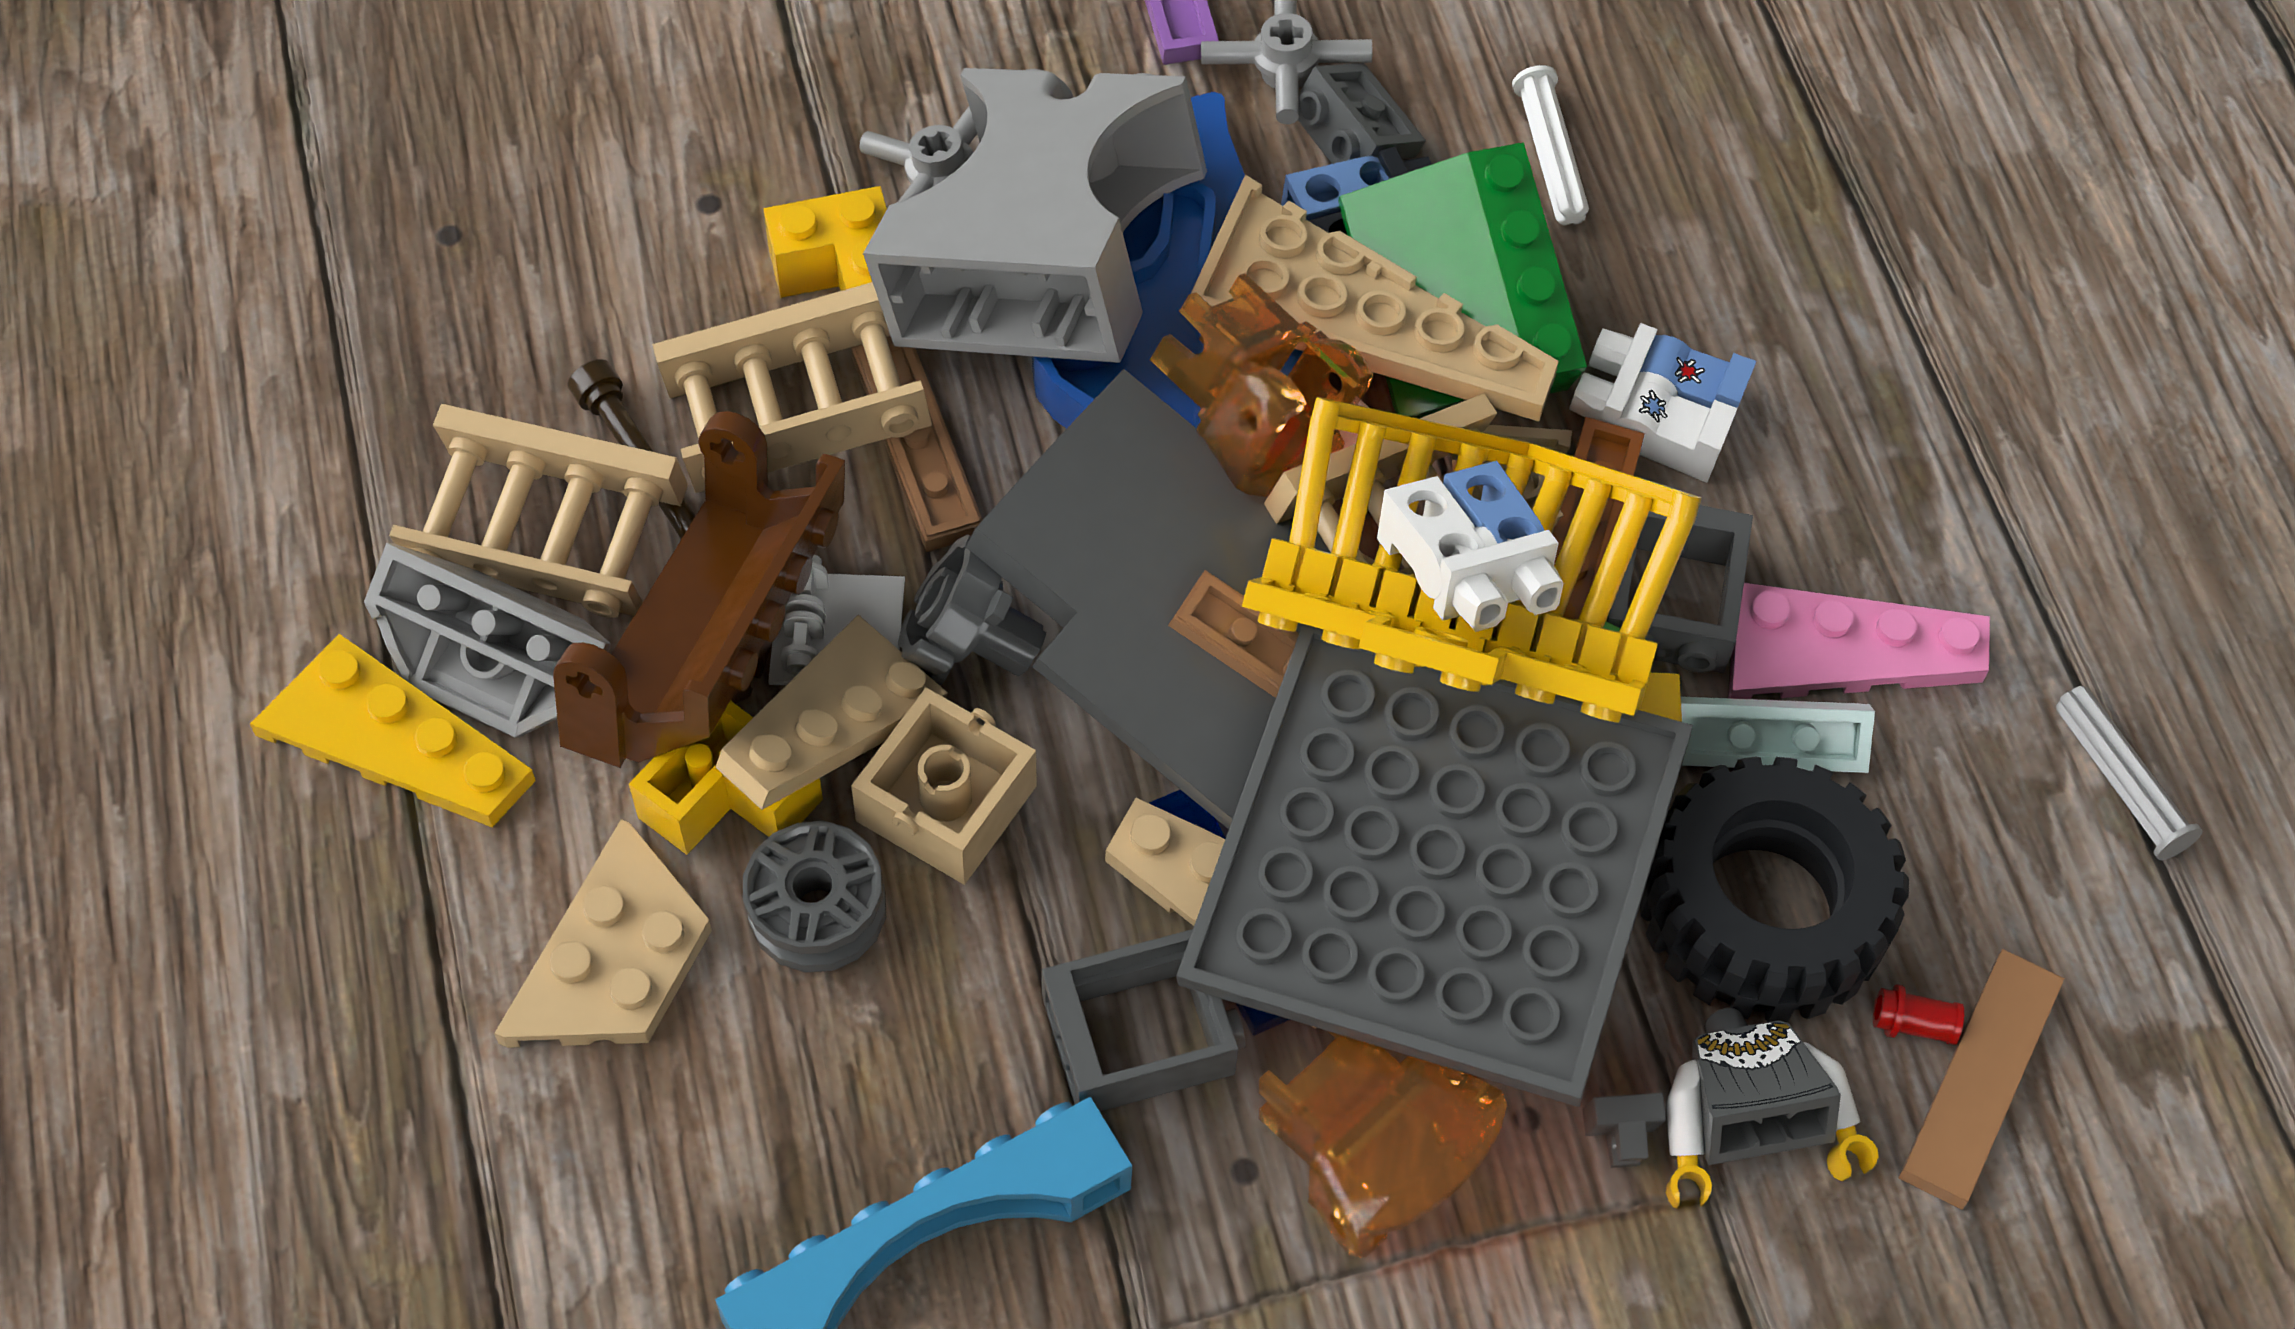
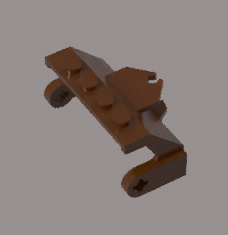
M729 411L717 412L709 419L698 440L700 451L704 455L706 500L615 649L610 654L608 651L593 644L584 642L573 643L566 648L554 668L553 680L560 747L621 768L626 758L639 763L709 738L729 702L732 701L736 704L751 696L753 688L750 683L753 677L760 679L763 674L772 642L777 638L781 630L786 611L785 605L792 593L800 595L803 592L811 574L812 558L818 547L826 549L836 532L839 518L838 512L844 503V459L829 454H822L816 464V486L774 491L768 488L767 441L759 426L749 418Z

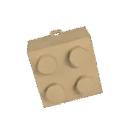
M926 687L851 785L856 822L965 885L1036 788V750L996 728L995 720L986 711L975 708L970 713ZM981 718L983 721H985V724H979L977 722V719Z

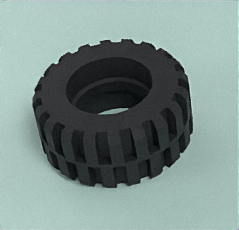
M1757 756L1737 760L1732 772L1729 771L1726 765H1718L1704 772L1699 784L1688 783L1676 795L1671 809L1668 810L1640 904L1641 917L1646 921H1650L1646 936L1654 952L1659 954L1666 951L1669 956L1664 968L1677 982H1682L1687 977L1696 985L1693 993L1695 997L1708 1005L1712 1004L1714 998L1730 1004V1008L1739 1010L1745 1019H1749L1752 1011L1765 1012V1020L1767 1022L1778 1020L1788 1022L1794 1010L1798 1009L1801 1017L1810 1019L1825 1014L1831 1002L1843 1005L1857 994L1864 981L1870 980L1900 928L1905 915L1902 907L1909 897V877L1904 872H1900L1906 862V857L1901 842L1898 839H1887L1886 836L1892 824L1882 810L1877 807L1870 811L1863 804L1867 795L1851 782L1846 787H1843L1831 780L1834 772L1816 764L1813 771L1797 767L1798 760L1776 756L1773 765H1762L1761 757ZM1746 850H1762L1783 855L1805 868L1818 882L1827 899L1830 918L1819 924L1798 929L1777 928L1760 923L1741 912L1726 897L1716 879L1713 863L1729 854Z

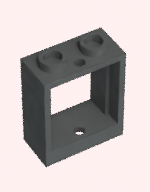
M1699 506L1695 523L1691 528L1680 557L1726 566L1718 624L1715 625L1656 613L1645 638L1646 640L1658 643L1654 660L1678 664L1691 672H1725L1736 643L1753 515ZM1649 511L1606 622L1618 628H1621L1629 609L1627 604L1636 549L1653 552L1667 519L1666 516Z
M1193 929L1041 969L1042 998L1075 1105L1091 1097L1100 1112L1235 1075L1238 1050L1246 1047L1245 1035L1236 1009L1233 1008L1225 1011L1221 998L1189 989L1208 1045L1207 1048L1107 1075L1102 1074L1080 1002L1176 977Z

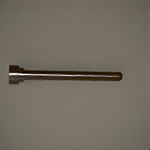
M597 359L579 367L568 380V389L579 406L584 410H590L594 415H601L620 445L653 452L621 403L623 399V393L621 392L623 383L610 362L604 359ZM684 498L681 506L659 502L658 505L680 539H682L695 518V514Z

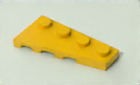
M338 634L250 723L255 736L275 744L278 740L300 748L304 755L327 764L332 760L360 771L363 778L383 786L391 783L414 792L417 799L489 827H493L536 781L530 767L341 634Z

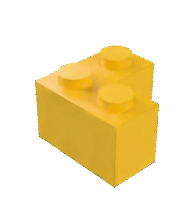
M881 186L763 208L769 253L781 298L839 287L840 291L872 282L863 252L887 210Z
M730 701L709 738L654 757L632 779L629 787L638 819L688 855L730 809L768 837L779 830L802 822L823 800L820 778L761 810L715 768L722 748L753 719L751 715Z

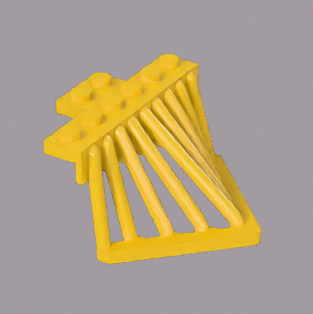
M1316 397L1309 424L1290 540L1287 542L1276 538L1271 539L1262 577L1248 581L1242 607L1259 611L1258 622L1273 628L1296 631L1298 623L1323 629L1321 640L1341 647L1376 653L1374 663L1387 669L1414 673L1415 667L1432 668L1442 671L1439 680L1441 683L1473 692H1479L1481 685H1493L1498 680L1503 679L1517 683L1514 693L1521 697L1554 704L1557 694L1582 701L1580 712L1606 721L1620 722L1622 713L1634 716L1641 708L1658 647L1657 642L1649 641L1645 638L1691 528L1695 523L1702 497L1533 443ZM1337 429L1356 433L1358 436L1331 553H1327L1314 547L1334 431ZM1383 439L1409 444L1397 486L1426 479L1434 450L1458 455L1453 472L1482 465L1483 461H1498L1499 464L1507 465L1505 473L1522 496L1531 472L1545 476L1533 507V512L1540 520L1545 531H1552L1569 485L1584 489L1554 565L1564 583L1559 606L1555 610L1534 615L1525 606H1522L1521 600L1509 602L1505 618L1497 626L1475 632L1462 616L1444 621L1441 620L1433 608L1435 599L1429 598L1418 584L1415 573L1408 575L1398 572L1403 558L1401 553L1389 555L1384 547L1379 544L1375 561L1372 565L1357 561L1356 557ZM1475 486L1467 490L1471 496ZM1612 498L1624 502L1579 618L1569 619L1563 617L1608 499ZM1419 501L1409 505V508L1414 513H1416ZM1649 511L1666 516L1667 519L1620 631L1605 629L1604 625Z

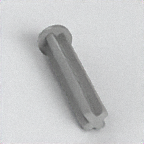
M2079 686L2062 695L2056 705L2057 712L2157 846L2154 850L2156 858L2158 860L2172 858L2194 844L2202 835V828L2198 824L2188 823L2087 687Z

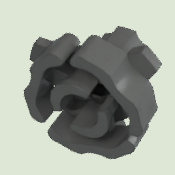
M968 534L957 539L943 558L932 567L914 597V602L917 603L916 611L911 609L906 615L898 639V646L902 647V657L926 670L925 673L939 686L946 680L954 663L961 662L972 651L1019 677L1029 669L1032 661L1040 652L1047 633L1043 631L1042 624L1010 607L1013 597L1003 592L1002 577L966 548L971 538Z

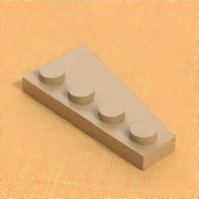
M1135 798L1106 849L1105 862L1169 913L1177 912L1194 926L1225 839Z

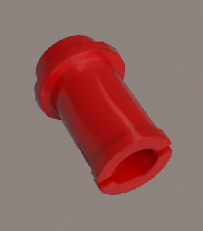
M1899 984L1894 985L1892 990L1881 988L1877 994L1873 1010V1026L1884 1029L1885 1036L1890 1038L1896 1037L1899 1032L1956 1045L1964 1023V1004L1958 1002L1950 1003L1906 993L1905 987Z

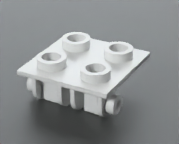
M814 555L807 585L800 595L791 594L785 605L786 611L781 630L777 638L772 642L769 685H787L858 614L900 650L898 639L902 626L905 577L827 574L826 568L821 565V558Z

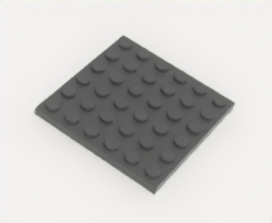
M1303 624L1177 972L1178 985L1580 1107L1693 725L1640 710L1634 716L1622 713L1620 722L1606 721L1580 712L1582 701L1556 694L1554 704L1521 697L1514 693L1517 683L1503 679L1498 680L1493 685H1481L1479 692L1455 688L1439 681L1442 671L1428 667H1415L1414 673H1404L1381 667L1374 663L1376 653L1364 649L1341 647L1321 640L1323 629Z

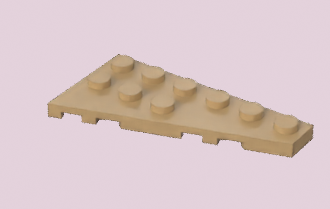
M1245 175L1188 298L1187 317L1468 400L1485 393L1495 409L1535 421L1540 420L1556 375L1558 360L1499 325L1485 327L1462 313L1463 304L1445 293L1438 299L1415 285L1417 276L1341 231L1330 233L1324 231L1306 220V210L1291 201L1282 206L1262 194V184Z

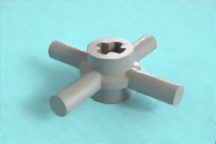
M1274 0L1275 15L1265 21L1261 33L1254 41H1201V64H1255L1261 72L1265 83L1276 89L1277 121L1282 124H1293L1299 119L1298 88L1305 84L1314 66H1317L1318 63H1372V39L1318 40L1314 33H1312L1310 23L1305 18L1297 15V0Z
M968 106L953 128L946 125L928 126L918 131L912 137L910 143L866 131L860 140V151L863 154L905 166L906 175L911 185L898 201L900 202L932 188L958 170L973 154L969 144L977 135L970 107Z

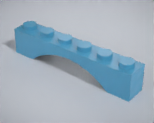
M1091 1097L1074 1106L1070 1102L1060 1103L1045 1111L1036 1120L1035 1127L1013 1139L1010 1135L1006 1134L990 1140L976 1152L974 1160L952 1172L950 1168L946 1167L929 1173L916 1183L913 1193L891 1205L887 1201H880L866 1207L852 1219V1226L827 1239L825 1235H817L803 1241L789 1253V1260L765 1273L762 1269H754L735 1278L725 1288L726 1294L715 1299L722 1323L726 1329H838V1326L859 1295L890 1264L921 1243L958 1227L994 1219L1037 1217L1073 1222L1131 1190L1132 1164Z

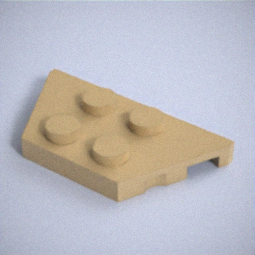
M621 819L499 1024L494 1033L498 1044L507 1048L520 1047L521 1041L560 1039L562 1046L590 1045L598 1040H609L615 1044L649 1043L712 929L708 917L629 822Z

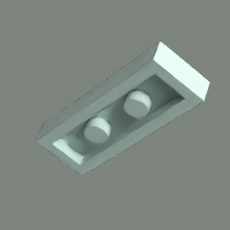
M1681 697L1682 722L1693 725L1682 766L1716 767L1718 765H1726L1727 767L1734 768L1738 759L1756 756L1761 757L1762 765H1773L1776 756L1797 759V767L1813 771L1816 764L1834 772L1869 773L1875 710L1870 704Z

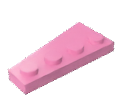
M1744 583L1736 643L1731 654L1728 698L1751 699L1754 694L1780 693L1781 698L1804 697L1808 695L1810 690L1843 688L1844 693L1869 692L1872 685L1897 683L1903 689L1983 683L1989 671L1990 616Z

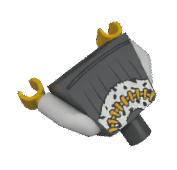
M1734 1008L1718 1010L1706 1020V1033L1700 1034L1693 1040L1692 1061L1684 1063L1678 1068L1666 1103L1669 1153L1672 1156H1677L1678 1167L1666 1187L1668 1202L1674 1208H1677L1680 1203V1192L1677 1186L1679 1180L1690 1179L1699 1186L1700 1207L1705 1204L1712 1191L1711 1178L1704 1169L1698 1166V1155L1705 1154L1708 1165L1833 1143L1836 1136L1838 1144L1831 1148L1827 1156L1828 1170L1834 1178L1839 1181H1845L1851 1177L1852 1169L1846 1156V1150L1853 1152L1857 1156L1859 1166L1864 1174L1875 1167L1878 1160V1149L1872 1140L1856 1132L1855 1125L1860 1123V1118L1845 1070L1838 1061L1809 1043L1803 1042L1790 1024L1780 1020L1748 1026L1743 1014Z

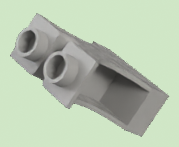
M964 68L960 76L980 143L969 159L945 180L918 195L889 205L863 252L893 345L896 347L1120 363L1143 314L1123 231L1141 211L1161 198L1163 193L1168 194L1187 184L1202 180L1207 173L1186 76H1163L1148 73H1099L1094 75L1085 92L1074 97L1066 83L1048 71L1040 69Z

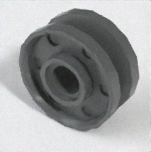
M827 821L800 822L771 834L753 852L743 874V903L748 913V921L754 936L764 952L780 965L802 972L833 971L856 961L877 941L886 920V891L882 882L881 866L870 844L850 828ZM822 890L830 893L825 899L816 903L801 901L807 893Z

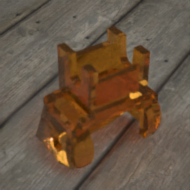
M1244 273L1236 278L1228 291L1234 298L1211 306L1195 292L1188 295L1179 310L1201 334L1199 340L1204 344L1203 352L1194 354L1174 336L1169 334L1162 338L1150 361L1201 408L1197 414L1201 421L1196 432L1205 440L1235 488L1248 495L1268 497L1285 471L1303 465L1309 424L1316 397L1358 405L1368 390L1374 375L1366 359L1355 347L1340 339H1330L1321 330L1314 333L1317 328L1307 321L1299 324ZM1303 341L1307 347L1289 375L1286 376L1280 370L1297 344ZM1330 372L1338 374L1341 378V391L1334 389L1330 384ZM1337 429L1334 431L1331 453L1344 449L1345 442L1340 434V430Z
M1327 1031L1335 1039L1326 1047L1325 1051L1288 1085H1285L1270 1070L1259 1078V1094L1267 1100L1259 1108V1119L1310 1166L1308 1203L1318 1211L1322 1221L1338 1244L1348 1254L1364 1259L1387 1239L1388 1232L1400 1230L1427 1215L1465 1183L1485 1160L1500 1135L1507 1103L1501 1089L1471 1074L1409 1055L1399 1063L1382 1047Z

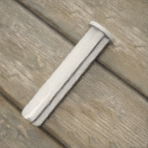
M1538 65L1529 67L1515 76L1512 82L1513 90L1523 100L1555 218L1561 225L1579 224L1585 220V214L1588 212L1589 206L1555 91L1558 76L1555 69L1550 66Z

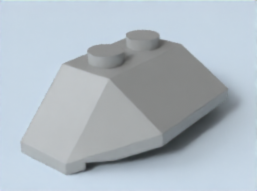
M386 543L364 600L371 618L377 620L385 645L403 679L430 698L513 737H522L557 719L553 672L568 646L573 643L584 642L608 651L611 645L589 623L574 614L478 570L393 543Z

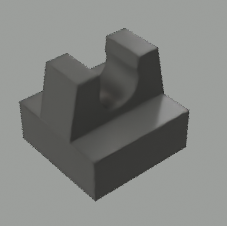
M1663 1093L1594 1097L1582 1109L1585 1136L1606 1135L1611 1168L1639 1166L1641 1164L1640 1160L1648 1158L1647 1132H1653L1666 1121Z

